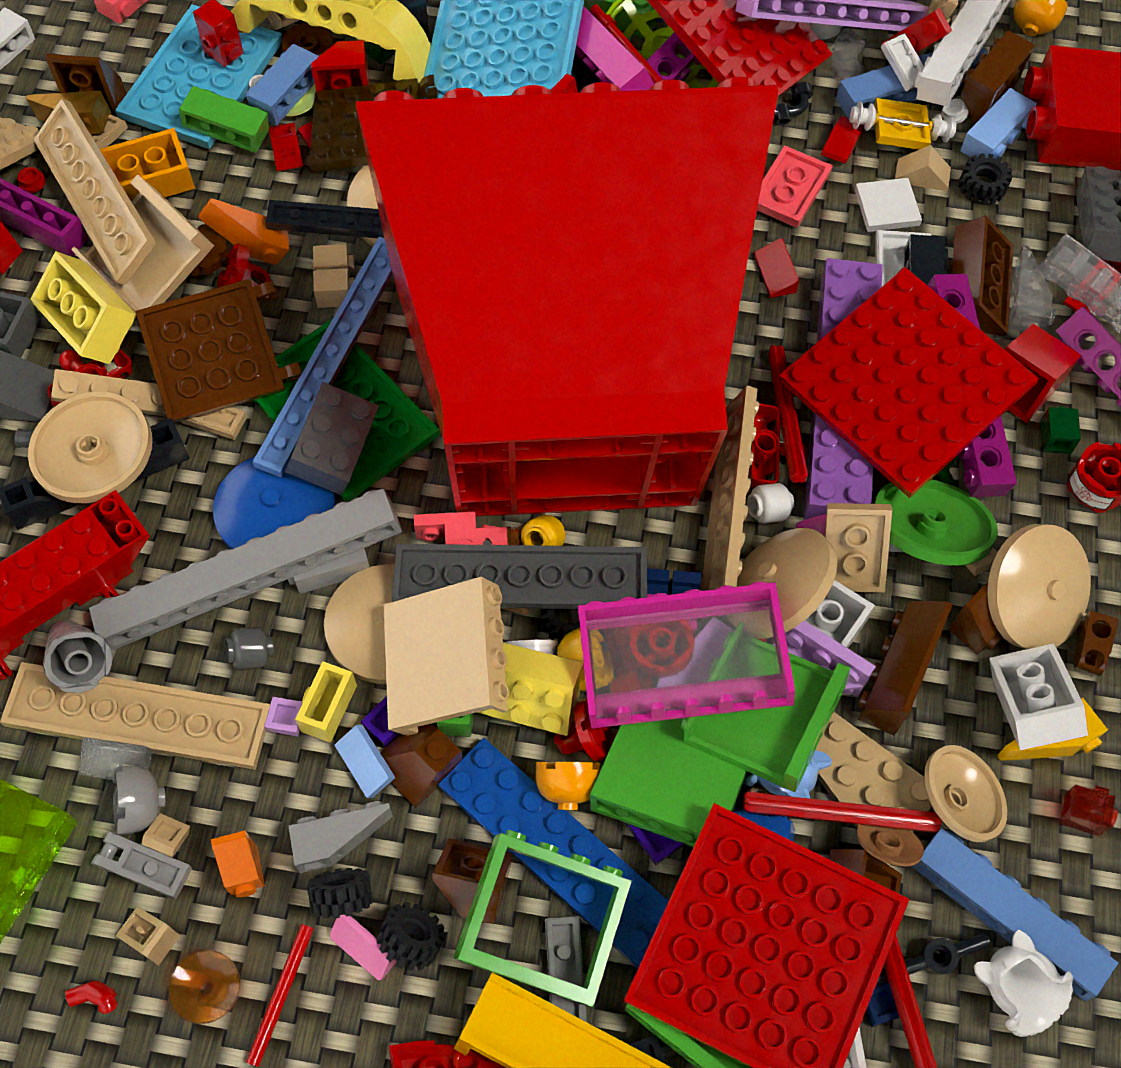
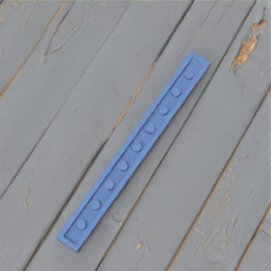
M379 236L255 456L253 460L255 468L282 478L322 382L333 385L392 277L385 238Z

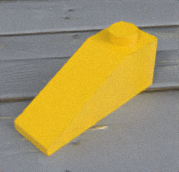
M1081 698L1085 708L1088 736L1025 750L1019 749L1015 739L1007 744L997 756L1001 761L1073 756L1082 749L1087 754L1102 744L1099 738L1108 729L1084 698Z

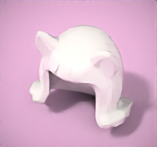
M1021 930L1014 932L1012 946L1003 947L992 956L990 962L981 961L974 965L977 978L989 988L996 1004L1009 1015L1010 1019L1005 1021V1026L1016 1036L1027 1037L1043 1032L1060 1018V1014L1063 1015L1065 1010L1069 1008L1073 992V975L1070 971H1067L1064 976H1060L1053 963L1035 949L1031 938Z

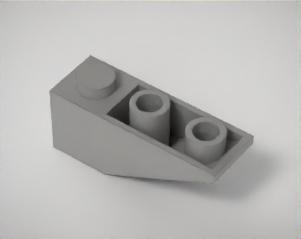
M381 801L365 804L363 809L350 812L349 809H339L331 812L329 817L320 819L314 816L304 817L297 820V824L289 825L294 865L299 873L335 865L393 817L389 803L383 804Z

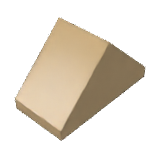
M930 145L898 158L895 179L909 178L910 184L913 186L947 191L951 167Z
M136 907L118 931L116 937L159 966L180 935L163 921Z

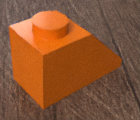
M246 830L211 839L224 887L231 896L236 894V897H247L257 892L256 889L265 887L258 847Z

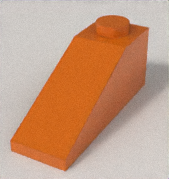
M210 198L199 213V219L232 244L239 243L248 246L251 258L277 265L289 251L288 231L267 229V216Z

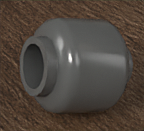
M260 627L233 630L230 638L225 639L227 662L233 663L237 670L264 667L268 656L274 654L272 637H266L264 630Z

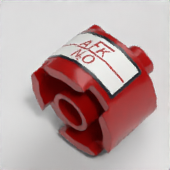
M1095 442L1088 446L1069 473L1068 490L1080 503L1091 508L1096 513H1104L1121 505V444L1115 442L1113 445Z

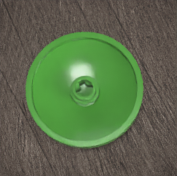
M930 480L910 499L891 482L879 491L874 503L891 504L890 543L911 556L931 563L956 566L980 561L990 553L998 535L996 520L983 503L975 497H970V494L964 490L944 482Z

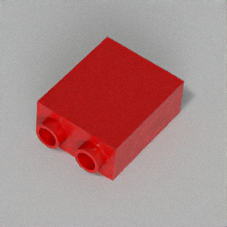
M1050 45L1041 66L1029 67L1023 86V95L1037 103L1029 113L1026 136L1028 139L1037 140L1038 162L1077 167L1102 166L1111 170L1121 171V52Z

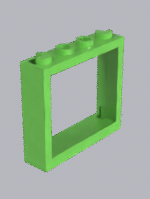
M507 830L506 834L500 833L495 835L453 959L570 1001L593 1007L632 881L623 878V871L604 865L601 870L590 866L591 860L581 855L571 854L570 858L557 854L559 848L551 844L539 842L538 846L527 843L525 842L526 836L521 833ZM507 849L614 888L583 987L474 949Z

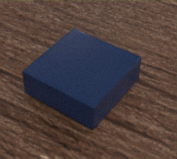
M889 982L876 986L865 1011L871 1028L900 1018Z

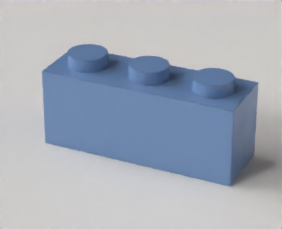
M292 44L286 52L281 54L275 64L264 73L262 78L249 89L246 94L249 106L268 112V122L277 126L314 85L311 63L319 56Z

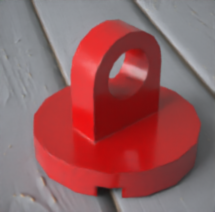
M237 243L231 248L228 257L225 259V262L229 265L225 266L226 270L222 269L220 271L216 288L251 279L252 285L257 286L259 284L255 283L251 277L258 279L261 284L271 281V278L264 269L248 262L250 256L249 247Z
M587 698L582 699L575 705V722L572 723L568 735L556 734L554 743L562 754L567 755L585 749L592 760L600 763L605 761L616 734L611 736L610 727L613 726L591 728Z

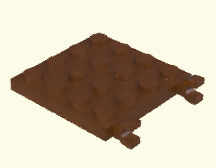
M247 279L135 311L168 419L172 418L173 422L176 423L285 391L283 382L299 380L302 373L298 362L278 368L258 304L259 300L269 301L278 298L273 280L253 286L251 279Z

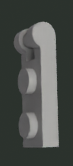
M107 832L103 840L105 845L100 854H95L91 862L92 865L177 899L192 870L189 864L114 833ZM118 849L123 850L118 862L112 860Z

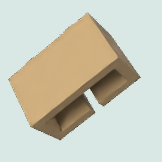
M347 244L313 246V267L316 270L313 271L314 295L317 307H340L355 280L354 277L350 278V272H355L354 255L348 254Z

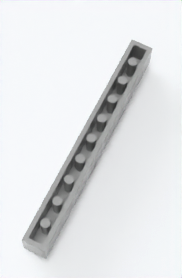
M384 488L368 491L362 497L350 502H341L326 512L309 515L299 523L291 526H282L272 534L262 538L250 539L245 545L235 549L223 550L213 558L191 563L186 569L176 573L164 574L154 582L135 586L129 592L117 597L105 598L99 604L89 608L95 633L106 640L112 651L402 533L392 502Z

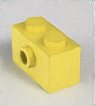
M322 661L311 687H308L304 693L302 706L295 718L302 733L331 743L357 687L353 672Z

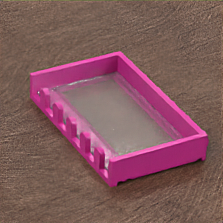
M760 581L751 583L749 586L740 587L725 585L715 590L706 591L691 589L684 593L673 595L658 593L651 597L639 599L624 597L613 602L591 601L586 605L578 606L591 728L794 705L795 687L776 582L766 583Z

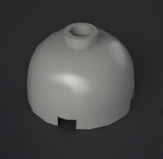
M139 766L114 767L113 783H117L115 793L113 794L116 835L143 831L151 826L157 818L158 808L165 807V788L158 787L155 776L147 769Z

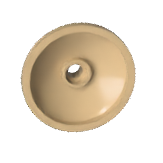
M948 745L933 752L925 766V788L930 804L940 820L954 833L973 842H986L997 837L1006 825L1007 803L1003 789L990 767L975 753L961 746Z

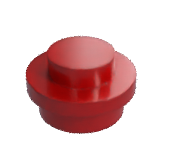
M26 167L18 173L17 184L19 188L29 193L37 192L45 185L46 180L43 173L34 167Z

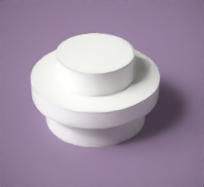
M951 99L948 106H944L942 109V119L946 120L948 116H952L953 122H956V124L964 121L968 116V109L961 99Z

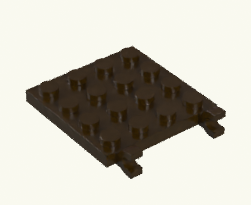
M434 75L423 77L420 83H418L417 78L402 79L393 82L350 86L348 88L315 92L309 161L312 172L368 165L356 102L373 101L378 94L385 91L406 92L414 99L438 98L437 87L429 88V86H435Z

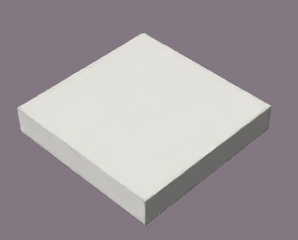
M909 178L856 184L855 193L867 232L920 226L922 218Z

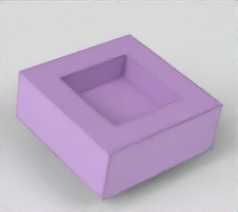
M272 697L264 726L266 731L298 737L300 729L295 718L302 706V701Z

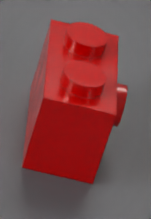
M209 0L193 12L205 53L224 67L244 53L235 16L231 11L216 0Z

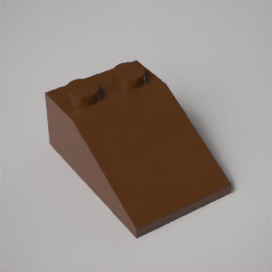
M46 54V61L60 93L101 91L111 110V115L117 117L115 110L127 93L121 77L100 57Z

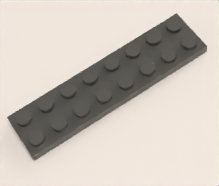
M396 544L392 602L478 577H483L499 585L502 594L500 608L578 609L579 605H586L591 601L605 603L618 601L624 597L647 598V547Z

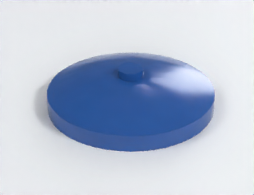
M252 457L236 466L221 482L214 498L213 518L218 533L229 549H235L245 545L250 539L262 538L274 533L282 526H291L303 521L309 515L321 514L333 509L336 502L334 493L323 487L284 472L281 478L255 468L253 465L255 457Z

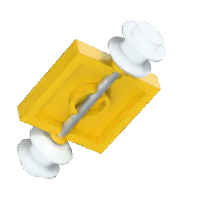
M876 98L875 103H871L868 108H863L862 102H858L857 106H853L850 112L849 120L850 123H853L854 129L863 124L865 130L868 131L875 124L876 143L920 150L930 146L931 140L935 141L938 136H941L942 141L946 143L949 138H953L956 132V122H953L952 116L942 120L941 114H937L932 121H929L927 105Z

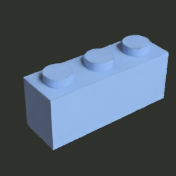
M1009 88L967 132L960 152L970 158L974 155L978 158L982 153L985 154L986 158H988L989 154H994L993 159H997L998 156L1001 157L1007 145H1013L1018 139L1023 128L1026 130L1029 113L1037 103Z

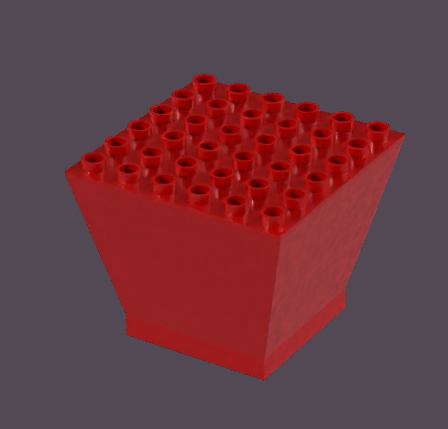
M733 77L724 80L717 87L689 88L683 81L670 79L655 83L649 90L621 91L615 84L598 82L584 87L580 93L552 94L544 86L527 85L516 89L512 95L483 96L475 89L456 88L445 93L443 98L414 99L406 92L385 91L378 94L373 101L356 102L358 119L394 284L443 439L457 513L475 512L476 517L697 505L728 431L724 389L778 98V85L757 86L756 81L751 78Z

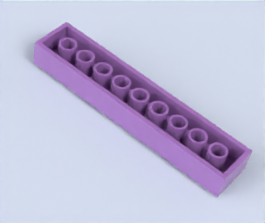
M832 258L826 259L820 286L817 342L882 287L883 264ZM811 411L804 520L826 514L827 503L871 504L873 465L817 414Z

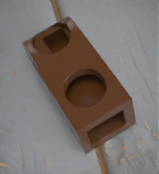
M1091 610L1082 618L1079 626V631L1081 632L1073 662L1075 669L1098 676L1103 674L1107 666L1109 654L1112 651L1119 619Z

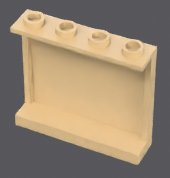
M138 174L130 182L140 192L132 200V204L156 244L126 285L117 283L114 280L95 245L86 254L76 247L71 249L79 257V260L85 261L134 312L164 303L214 247L167 199Z
M478 577L384 604L388 730L409 736L418 733V726L489 709H495L503 713L508 712L507 700L509 698V690L505 679L507 659L503 651L502 636L504 634V624L501 620L500 604L502 602V594L499 585L483 577Z

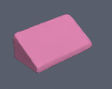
M345 914L340 915V918H336L330 933L331 940L377 980H382L397 961L393 959L389 962L386 959L388 952H380L381 944H377V938L351 916L346 917Z

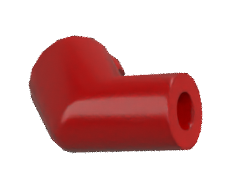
M91 981L65 991L69 1007L90 1001L94 1005H98L100 1013L107 1014L114 1011L118 1005L115 999L117 996L115 990L100 981Z

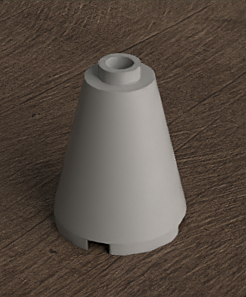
M66 619L56 622L49 631L43 658V668L49 681L61 690L81 693L99 685L98 682L110 672L113 658L110 647L102 636L75 621Z

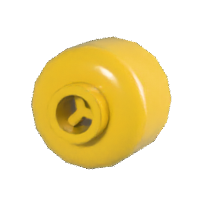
M542 515L529 520L524 525L521 531L522 545L563 546L566 532L560 520L554 516Z

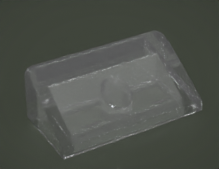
M84 737L81 746L79 775L113 780L114 767L139 766L148 770L153 753L147 746Z

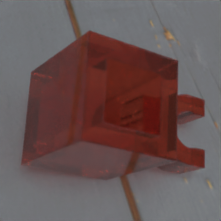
M1075 784L1064 795L1060 825L1096 836L1102 835L1108 829L1113 828L1118 815V810L1114 808L1116 796L1109 795L1110 789L1096 785L1093 789Z

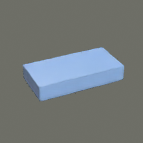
M355 725L335 744L336 749L366 798L375 797L395 779L394 774L363 725Z

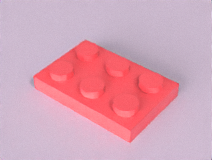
M784 145L762 180L757 211L798 228L831 174L833 165Z

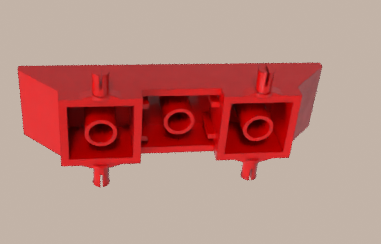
M116 490L0 562V680L7 679L4 672L9 677L12 675L13 672L4 659L12 650L25 643L22 639L24 635L75 602L82 606L89 600L102 595L105 598L119 596L115 590L116 585L120 580L134 572L131 565L150 535Z

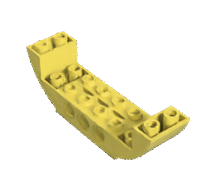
M239 0L231 10L235 16L238 32L250 33L271 14V11L283 14L289 19L306 21L311 26L325 27L331 29L336 34H347L356 37L357 40L378 44L387 50H396L393 72L394 80L417 78L418 83H420L424 77L431 45L417 19L397 0Z

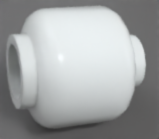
M781 483L758 485L747 498L748 512L759 523L782 522L789 517L791 509L794 507V497Z

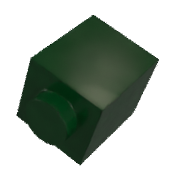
M1064 406L1048 407L1040 420L1042 452L1072 454L1081 440L1078 409L1066 408Z

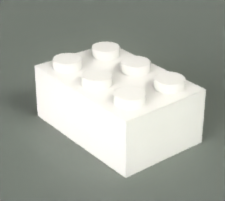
M1054 643L989 658L994 688L1020 750L1088 736L1084 704Z

